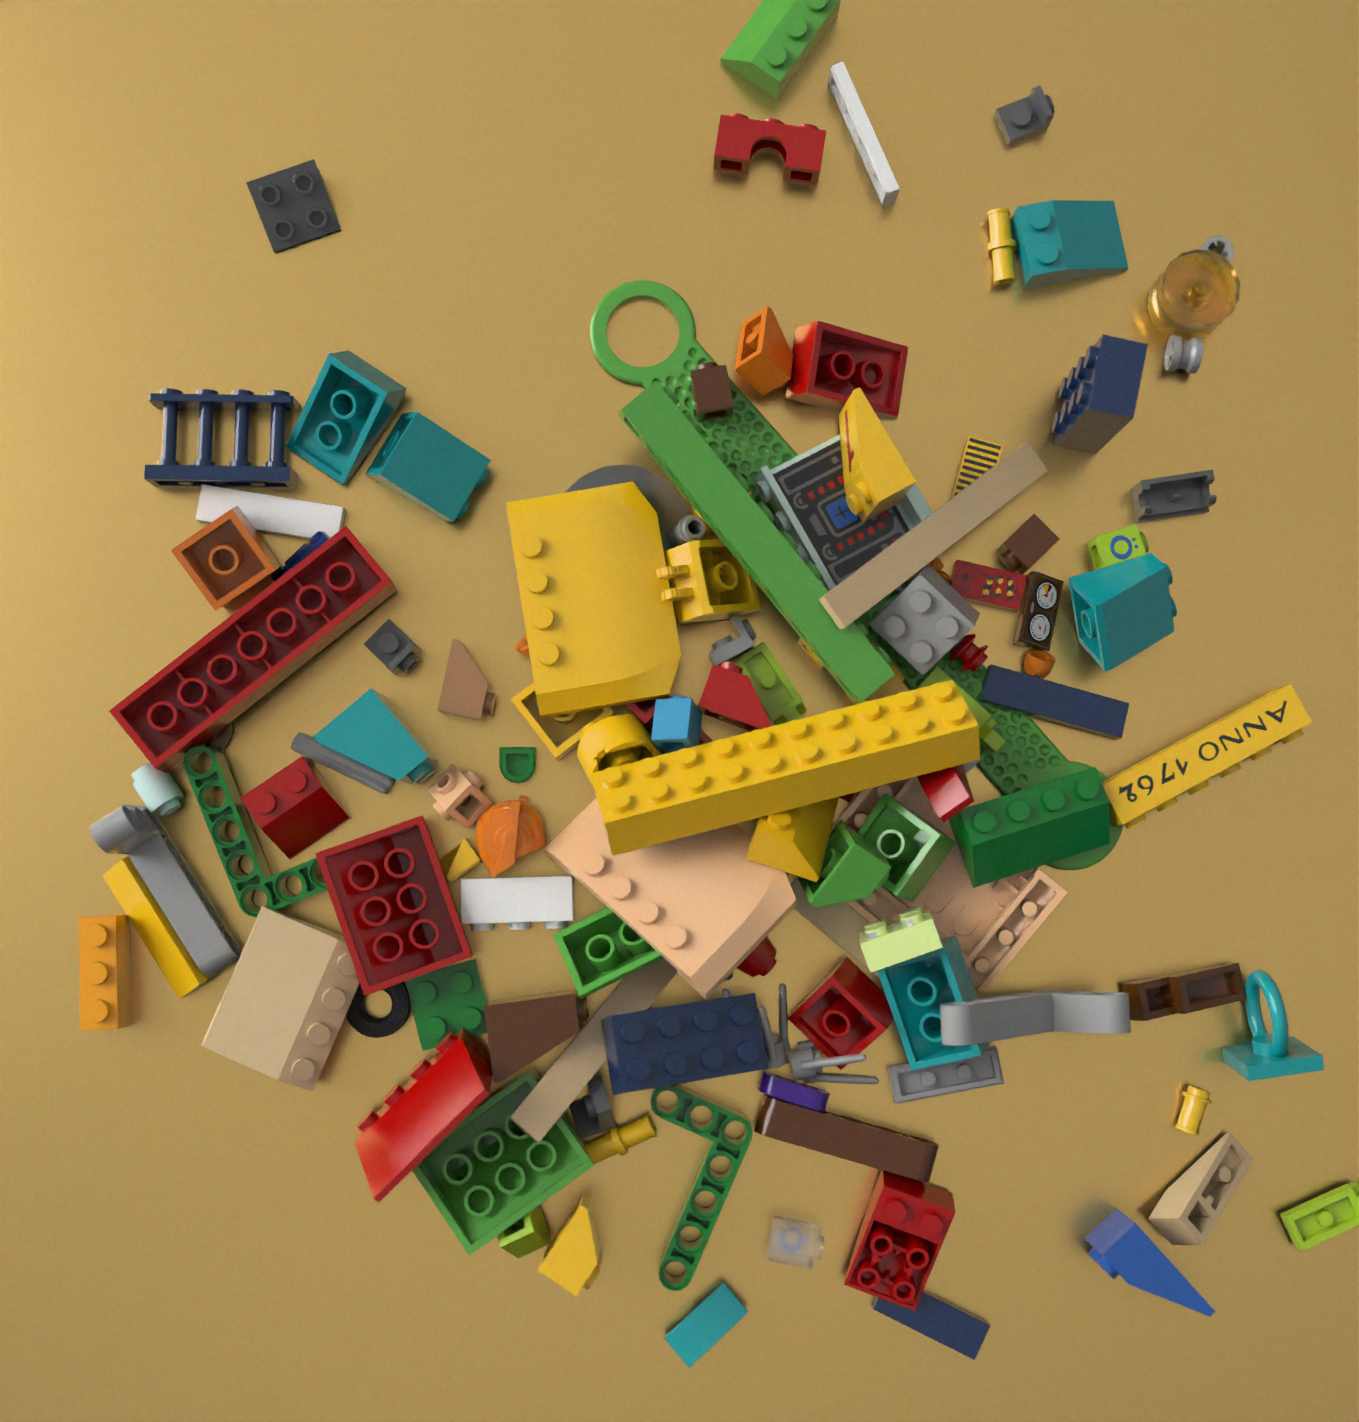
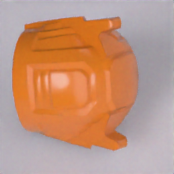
M520 796L519 800H506L490 806V808L484 810L476 824V845L491 878L514 865L522 856L547 845L542 818L536 808L528 803L527 796Z

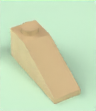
M1231 1133L1225 1134L1165 1191L1148 1219L1171 1245H1203L1254 1159Z

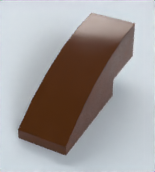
M1239 963L1181 971L1121 984L1123 993H1129L1130 1020L1147 1021L1172 1014H1187L1246 1000Z

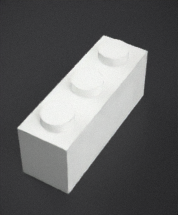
M570 876L461 879V924H471V931L493 930V923H508V930L530 929V922H545V929L567 928V921L575 920L574 876L572 878Z

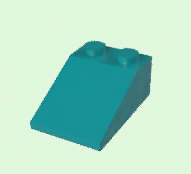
M1051 200L1019 206L1010 220L1012 239L1016 240L1017 248L1015 253L1023 290L1128 270L1114 201Z
M349 350L330 353L323 364L285 447L342 485H345L392 420L407 388Z

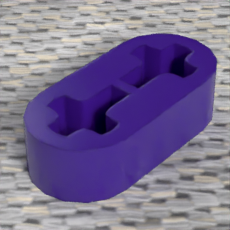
M763 1072L758 1087L760 1092L821 1112H825L830 1093L823 1089L770 1072Z

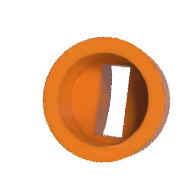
M1029 649L1024 660V670L1027 675H1037L1038 678L1043 679L1052 671L1056 659L1045 651Z

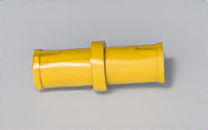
M995 208L987 212L991 239L987 246L988 252L992 254L993 281L998 285L1013 283L1017 280L1013 250L1017 247L1016 240L1012 239L1011 211L1009 208Z
M646 1114L644 1117L620 1128L615 1125V1128L610 1129L609 1133L588 1143H583V1146L594 1164L618 1153L621 1156L629 1152V1148L658 1135L650 1115Z

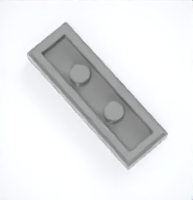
M995 1045L987 1047L981 1056L913 1071L909 1062L887 1066L895 1104L1004 1084L998 1050Z

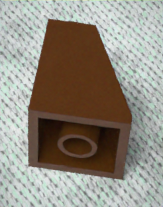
M575 988L496 999L487 1003L484 1006L493 1082L505 1080L580 1032L584 1025L583 1022L589 1018L587 997L581 999Z

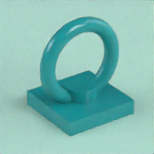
M1263 970L1252 971L1247 977L1245 984V1007L1253 1036L1252 1043L1222 1047L1223 1062L1248 1081L1324 1070L1323 1057L1320 1053L1295 1037H1289L1285 1005L1273 978ZM1260 988L1269 1007L1273 1034H1268L1264 1024L1260 1004Z

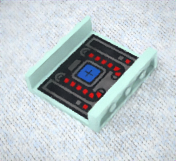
M840 434L769 470L767 465L760 469L756 478L757 483H755L761 499L764 502L769 501L775 512L773 514L775 517L774 521L780 532L786 531L795 540L799 547L796 552L804 562L810 560L822 574V578L819 580L828 591L933 513L915 483L898 504L862 522L859 515H854L846 503L847 495L844 490Z

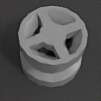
M1171 335L1165 351V370L1175 371L1179 368L1185 369L1187 373L1196 374L1203 357V339L1193 337L1190 340H1184L1180 335Z

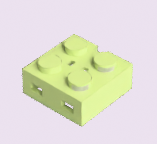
M917 906L899 913L900 919L890 923H886L885 919H879L864 925L865 931L859 933V939L870 973L943 948L929 909L922 911L921 907Z

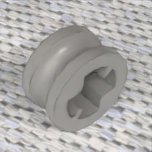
M1213 236L1199 249L1197 261L1205 271L1210 273L1219 272L1232 260L1234 247L1227 238ZM1214 248L1220 250V258L1217 261L1210 258L1212 256L1211 251Z

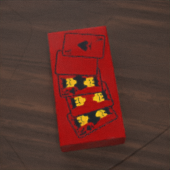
M957 559L954 563L950 586L967 601L1018 612L1021 607L1027 575Z

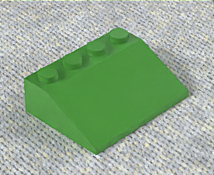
M535 1068L523 1074L473 1110L412 1170L469 1256L595 1165L565 1113L560 1116L539 1143L534 1141L509 1119L511 1114L541 1079Z

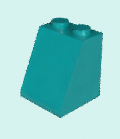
M410 412L401 414L365 474L444 521L454 522L456 518L460 519L469 508L471 501L468 500V497L474 487L479 488L489 474V470L486 467L491 460L421 413Z
M1152 553L1068 578L1078 642L1104 671L1112 670L1175 631L1173 617L1177 615V610L1169 591V585L1173 582L1172 573L1166 563L1163 564Z
M372 688L313 736L318 743L408 784L414 782L421 784L435 772L432 766L438 762L437 758L384 695Z

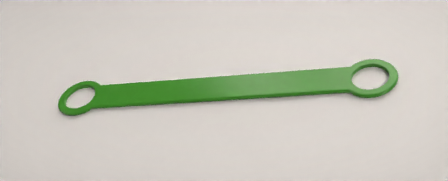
M632 281L614 288L599 302L591 319L590 342L597 360L607 372L624 382L643 385L645 389L655 381L661 387L666 384L677 396L679 403L676 405L685 416L690 414L697 420L690 384V371L696 370V367L700 364L715 361L696 340L695 320L688 304L676 291L654 281ZM647 298L664 304L671 310L678 322L679 340L676 348L667 359L657 365L650 367L629 365L621 361L612 352L608 344L606 332L612 314L622 304L633 299ZM729 378L734 405L733 416L698 422L703 429L700 435L709 446L714 443L727 458V462L724 464L733 475L739 473L751 487V497L757 505L762 502L769 508L772 514H775L769 501L764 502L759 496L755 483H757L756 478L760 469L767 465L769 470L795 458L798 454ZM893 591L857 618L869 632L866 638L876 647L880 646L889 655L893 662L892 665L905 677L903 682L910 690H915L934 668L938 666L991 714L990 717L997 722L992 729L1006 742L993 754L980 743L981 759L976 765L1003 796L1093 768L1080 762L1068 761L1028 714L979 701L987 671L983 664L974 672L969 668L965 672H961L963 663L959 659L950 661L949 650L924 675L916 670L870 626L876 613L895 595ZM1097 770L1101 782L1108 779L1103 773ZM1110 824V844L1046 865L1060 870H1080L1095 865L1104 859L1115 847L1121 835L1123 825L1111 826Z

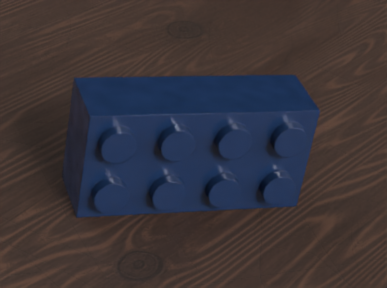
M1103 334L1094 346L1089 345L1085 357L1081 356L1079 358L1077 367H1072L1068 378L1064 377L1061 382L1059 398L1064 399L1061 412H1056L1052 424V433L1057 434L1055 445L1097 454L1134 418L1148 344Z
M755 993L611 1015L601 1019L613 1095L768 1069Z

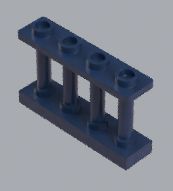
M166 388L161 389L160 393L149 394L148 401L157 409L163 410L161 460L157 461V465H145L144 479L153 486L201 487L203 484L222 488L298 489V474L291 467H287L288 464L284 462L286 412L300 411V404L294 396H290L289 392L271 390L268 391V395H254V392L249 390H233L232 395L218 394L215 390L198 389L196 394H183L180 390ZM178 410H199L197 460L193 461V465H180V462L176 461ZM214 411H235L233 461L229 462V466H216V463L212 461ZM250 411L271 412L269 461L265 463V466H252V463L248 462Z

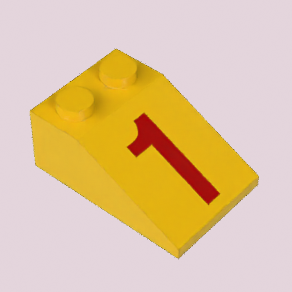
M858 387L853 390L839 413L844 490L847 495L846 503L850 511L854 515H859L862 522H865L898 504L917 481L861 388Z

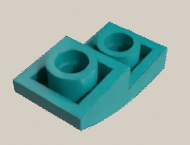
M722 1283L671 1330L664 1339L689 1368L740 1321L748 1311L728 1287Z

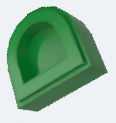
M499 747V766L504 778L516 784L525 783L530 780L536 772L537 748Z

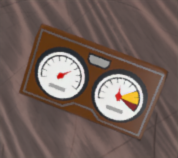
M1031 571L1027 575L1013 644L1049 652L1064 581L1035 571Z

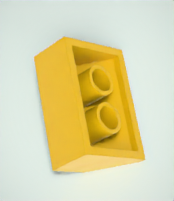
M838 797L757 818L745 859L817 882L831 832Z

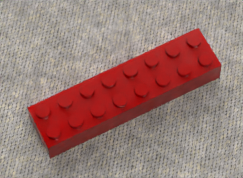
M345 526L114 706L109 712L154 768L167 773L184 759L188 750L204 744L395 593L397 589L378 563L349 528Z

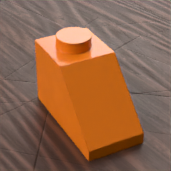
M767 306L741 323L735 371L762 396L775 388H782L791 378L793 354L773 310Z

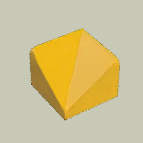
M464 838L460 845L440 859L446 877L452 882L458 881L483 863L479 852L469 838Z

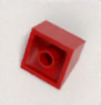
M722 661L721 666L713 664L698 704L701 713L750 732L770 727V721L749 677L742 674L743 668Z
M304 756L299 757L240 798L260 829L288 859L294 858L351 818L312 759Z
M848 957L841 961L788 1017L828 1058L860 1054L887 1030L894 1019L886 994ZM848 1064L836 1065V1066H837L840 1070H842V1069H843L846 1065H848Z

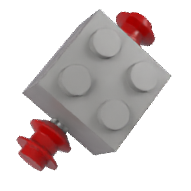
M928 564L919 570L907 583H902L893 591L895 595L876 613L870 623V626L922 675L949 650L950 661L959 659L963 663L961 672H965L968 668L974 672L988 658L984 653L988 646H976L974 644L975 633L966 635L975 626L980 613Z

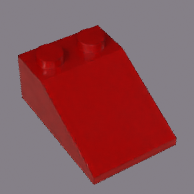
M821 321L796 327L792 350L791 378L787 383L785 398L815 406L842 410L853 390L860 387L876 415L898 417L908 354L907 346Z

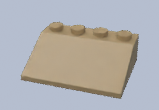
M262 906L201 1044L202 1047L278 1081L313 1092L360 983L344 936Z

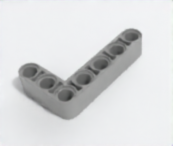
M123 804L89 826L92 837L105 853L127 854L192 959L207 978L213 977L239 960L241 955L239 946L156 815H151L147 807Z
M1044 990L940 1004L943 1045H974L1052 1031L1098 1034H1124L1131 1032L1129 993Z

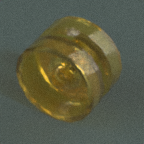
M1200 249L1182 253L1168 264L1149 291L1147 307L1151 320L1159 331L1168 337L1180 335L1184 340H1190L1193 337L1203 339L1217 329L1232 314L1240 298L1241 284L1235 268L1225 257L1213 251Z

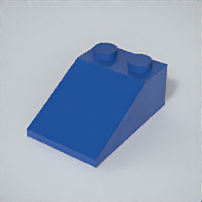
M1117 1208L1084 1238L1093 1248L1088 1254L1113 1280L1119 1275L1131 1286L1209 1317L1215 1312L1140 1227Z

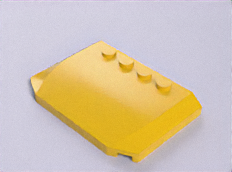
M632 481L506 502L540 717L546 718L670 697L682 654L673 602H663L660 594L666 589H670L669 579H659L656 570L666 567L657 512L635 483Z

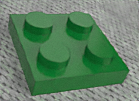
M477 958L440 968L405 981L423 1051L437 1047L448 1033L452 1032L456 1035L463 1027L473 1037L487 1033L484 1006L488 1003Z

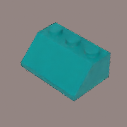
M956 935L940 939L943 948L877 970L912 1071L981 1056L991 1043L986 1042L963 1046L942 1044L940 1004L978 999Z

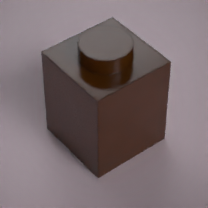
M708 362L698 365L696 370H691L690 384L697 421L733 416L734 405L726 365L718 366L715 362Z
M1033 514L997 551L1001 554L1000 560L1009 570L1024 574L1059 538Z

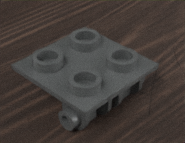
M314 159L246 182L274 252L341 229L323 184L322 175Z

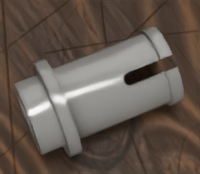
M687 515L679 521L678 525L671 528L669 539L676 547L688 542L702 540L706 534V525L698 516Z

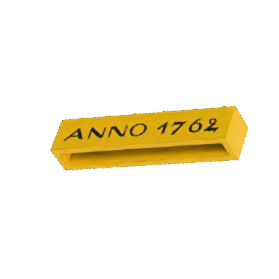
M1292 684L1278 687L1104 780L1102 784L1109 800V822L1111 826L1125 825L1126 829L1136 826L1147 819L1144 813L1155 807L1158 812L1178 803L1176 796L1186 790L1191 795L1208 787L1210 784L1207 779L1219 773L1222 778L1236 772L1241 768L1238 762L1250 756L1251 760L1254 761L1272 752L1271 744L1279 740L1285 744L1302 736L1301 728L1312 723V720Z

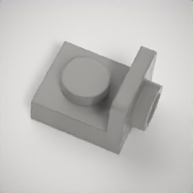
M738 614L730 617V623L738 638L733 640L731 635H728L712 644L714 651L710 652L708 657L712 665L721 666L722 661L731 662L754 648L752 640L757 638L747 618L741 621Z

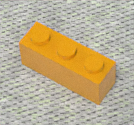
M127 915L79 917L80 1031L119 1029L132 1025L130 919Z

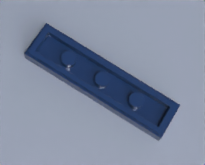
M992 664L987 667L979 700L1117 740L1122 738L1129 707L1127 702Z

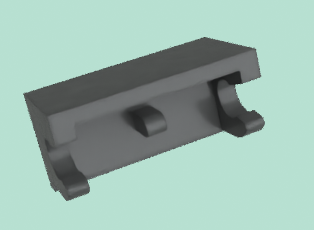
M1213 470L1141 480L1131 488L1137 524L1208 513L1209 507L1214 505L1217 499L1216 495H1210L1209 485L1215 479Z

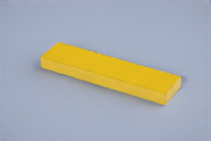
M129 856L121 859L103 877L174 992L181 999L209 979L200 971Z

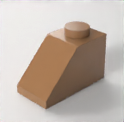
M453 639L437 710L443 714L485 722L486 714L492 715L496 693H491V684L466 646L460 640Z

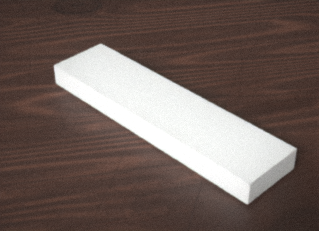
M844 62L832 65L828 85L881 204L884 206L892 204L898 196L899 185Z
M202 484L195 520L210 524L230 509L239 506L256 531L326 542L342 529L346 509L340 506Z

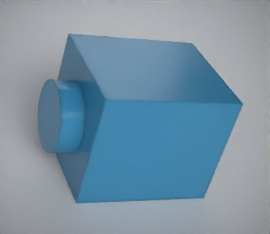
M674 695L669 697V699H656L651 741L662 755L699 745L702 713L692 698Z

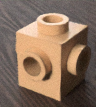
M454 764L444 773L440 774L427 789L436 800L432 805L435 810L447 821L453 817L466 829L493 803L480 789L484 783L470 769L463 773Z

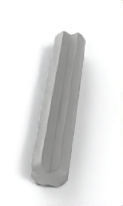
M298 733L292 742L291 749L378 792L387 794L393 784L394 778L328 748L304 733Z

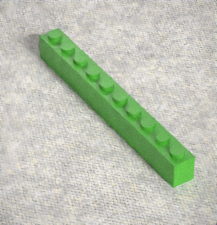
M657 381L653 382L623 407L618 416L853 702L862 703L896 674L889 666L893 663L891 658L880 646L873 647L866 638L869 635L868 630L858 619L841 630L838 628L818 600L829 592L819 580L822 578V574L810 560L804 562L797 554L796 550L799 547L795 540L786 531L780 533L772 523L775 517L769 508L762 502L757 505L748 494L751 491V487L739 473L733 475L724 464L727 462L724 453L714 443L709 446L700 435L703 429L692 415L688 414L685 416L676 405L679 403V400L675 393L666 384L661 387Z

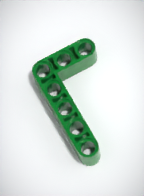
M196 746L188 750L183 760L184 769L241 910L248 916H258L261 908L256 907L251 899L255 889L262 890L266 894L267 904L265 907L273 910L327 890L324 878L320 875L317 858L275 875L271 874L222 752L212 746ZM203 752L209 754L212 760L211 768L205 773L197 765L198 757ZM217 786L222 788L226 795L225 802L220 807L213 804L211 800V792ZM228 821H234L239 827V836L234 841L227 838L224 832ZM242 855H247L253 861V870L249 875L242 873L238 868V860ZM289 875H294L301 881L302 888L297 895L291 894L286 888L285 883Z
M677 1084L654 1088L650 1100L651 1109L658 1117L711 1141L660 1257L659 1280L665 1288L672 1291L682 1290L691 1282L753 1135L750 1120L744 1113ZM668 1090L676 1094L678 1102L674 1107L665 1109L659 1106L657 1096L663 1091ZM697 1106H705L710 1109L712 1116L704 1124L696 1123L691 1118L693 1109ZM733 1121L741 1122L746 1127L745 1133L738 1139L729 1138L725 1134L726 1126ZM724 1156L728 1158L731 1162L730 1168L724 1173L714 1172L710 1168V1163L715 1157ZM709 1191L713 1193L716 1197L714 1204L708 1208L697 1205L695 1198L700 1192ZM693 1226L699 1229L701 1232L699 1239L691 1243L684 1241L680 1233L685 1227ZM676 1261L682 1263L686 1271L680 1277H671L665 1271L666 1266Z

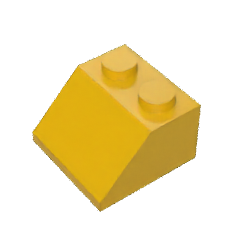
M587 1191L583 1192L552 1239L551 1244L544 1251L538 1271L574 1296H577L582 1287L587 1290L590 1289L601 1271L599 1267L602 1263L599 1259L601 1244L592 1197Z

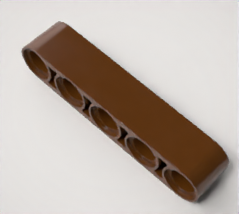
M767 1094L763 1096L754 1129L756 1133L769 1138L924 1182L930 1181L939 1144L924 1138L825 1110V1112L813 1110Z

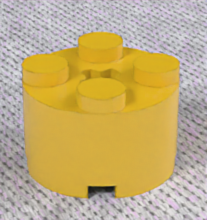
M631 713L610 716L598 722L588 723L582 729V738L577 749L579 762L592 787L593 782L590 773L660 755L644 725Z

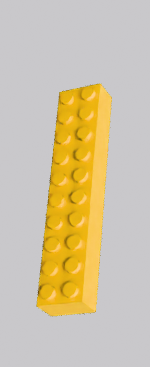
M949 680L907 692H900L884 698L865 701L853 706L827 711L822 714L792 720L787 723L757 729L729 738L718 739L698 746L683 748L636 762L609 767L590 774L612 856L980 760L979 725L954 681Z

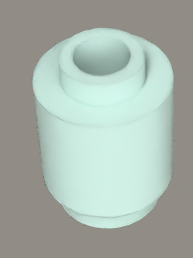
M149 762L131 774L135 781L133 787L151 815L160 813L161 817H165L181 807L179 801L184 795L169 771L165 773L155 769Z

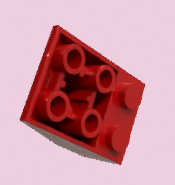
M881 1170L865 1212L844 1285L915 1311L956 1213L953 1193L919 1180Z

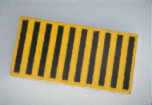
M972 436L967 437L950 499L999 463L1003 445Z

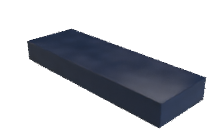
M923 1290L915 1311L878 1297L875 1298L872 1308L877 1312L975 1360L990 1328V1324L987 1321Z

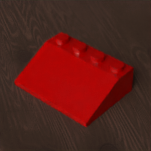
M423 815L315 853L364 996L472 957Z
M464 1027L456 1035L452 1032L448 1033L436 1047V1050L439 1052L429 1061L423 1058L410 1072L409 1075L412 1078L403 1087L399 1084L394 1086L383 1099L386 1104L377 1113L373 1110L369 1111L357 1125L359 1131L355 1140V1146L372 1196L378 1203L490 1094L493 1076L490 1052Z

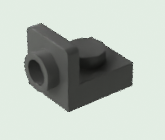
M1039 85L1032 88L1028 97L997 108L994 116L1007 145H1012L1047 131L1053 119L1054 105L1050 96L1044 95Z
M390 619L364 643L396 676L401 671L404 674L407 673L420 659L417 654L421 649Z
M601 1076L590 1079L587 1083L589 1095L583 1096L582 1100L569 1105L578 1136L581 1139L615 1128L612 1109Z

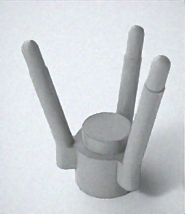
M780 984V1039L778 1033L771 1032L765 1007L760 1006L758 1008L768 1069L787 1064L786 1052L791 1050L788 1040L786 985ZM728 989L722 990L724 998L732 997Z
M811 1041L797 1043L798 1050L789 1051L794 1081L804 1079V1084L813 1082L878 1084L879 1082L877 1077L817 1074L823 1072L822 1067L865 1061L867 1058L865 1054L821 1059L819 1050L812 1051L816 1046Z

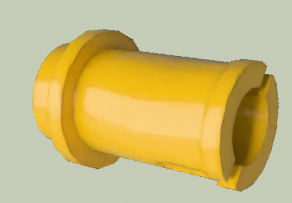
M1188 1085L1187 1091H1182V1095L1185 1098L1175 1128L1199 1136L1206 1106L1212 1103V1100L1209 1099L1211 1092Z

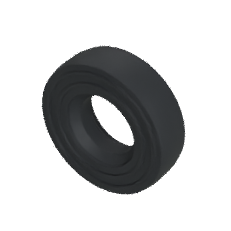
M404 982L383 989L392 1000V1008L389 1014L383 1018H373L367 1014L364 1008L366 996H364L359 983L346 1013V1018L350 1025L360 1034L372 1038L386 1037L398 1031L405 1024L411 1012L410 997Z

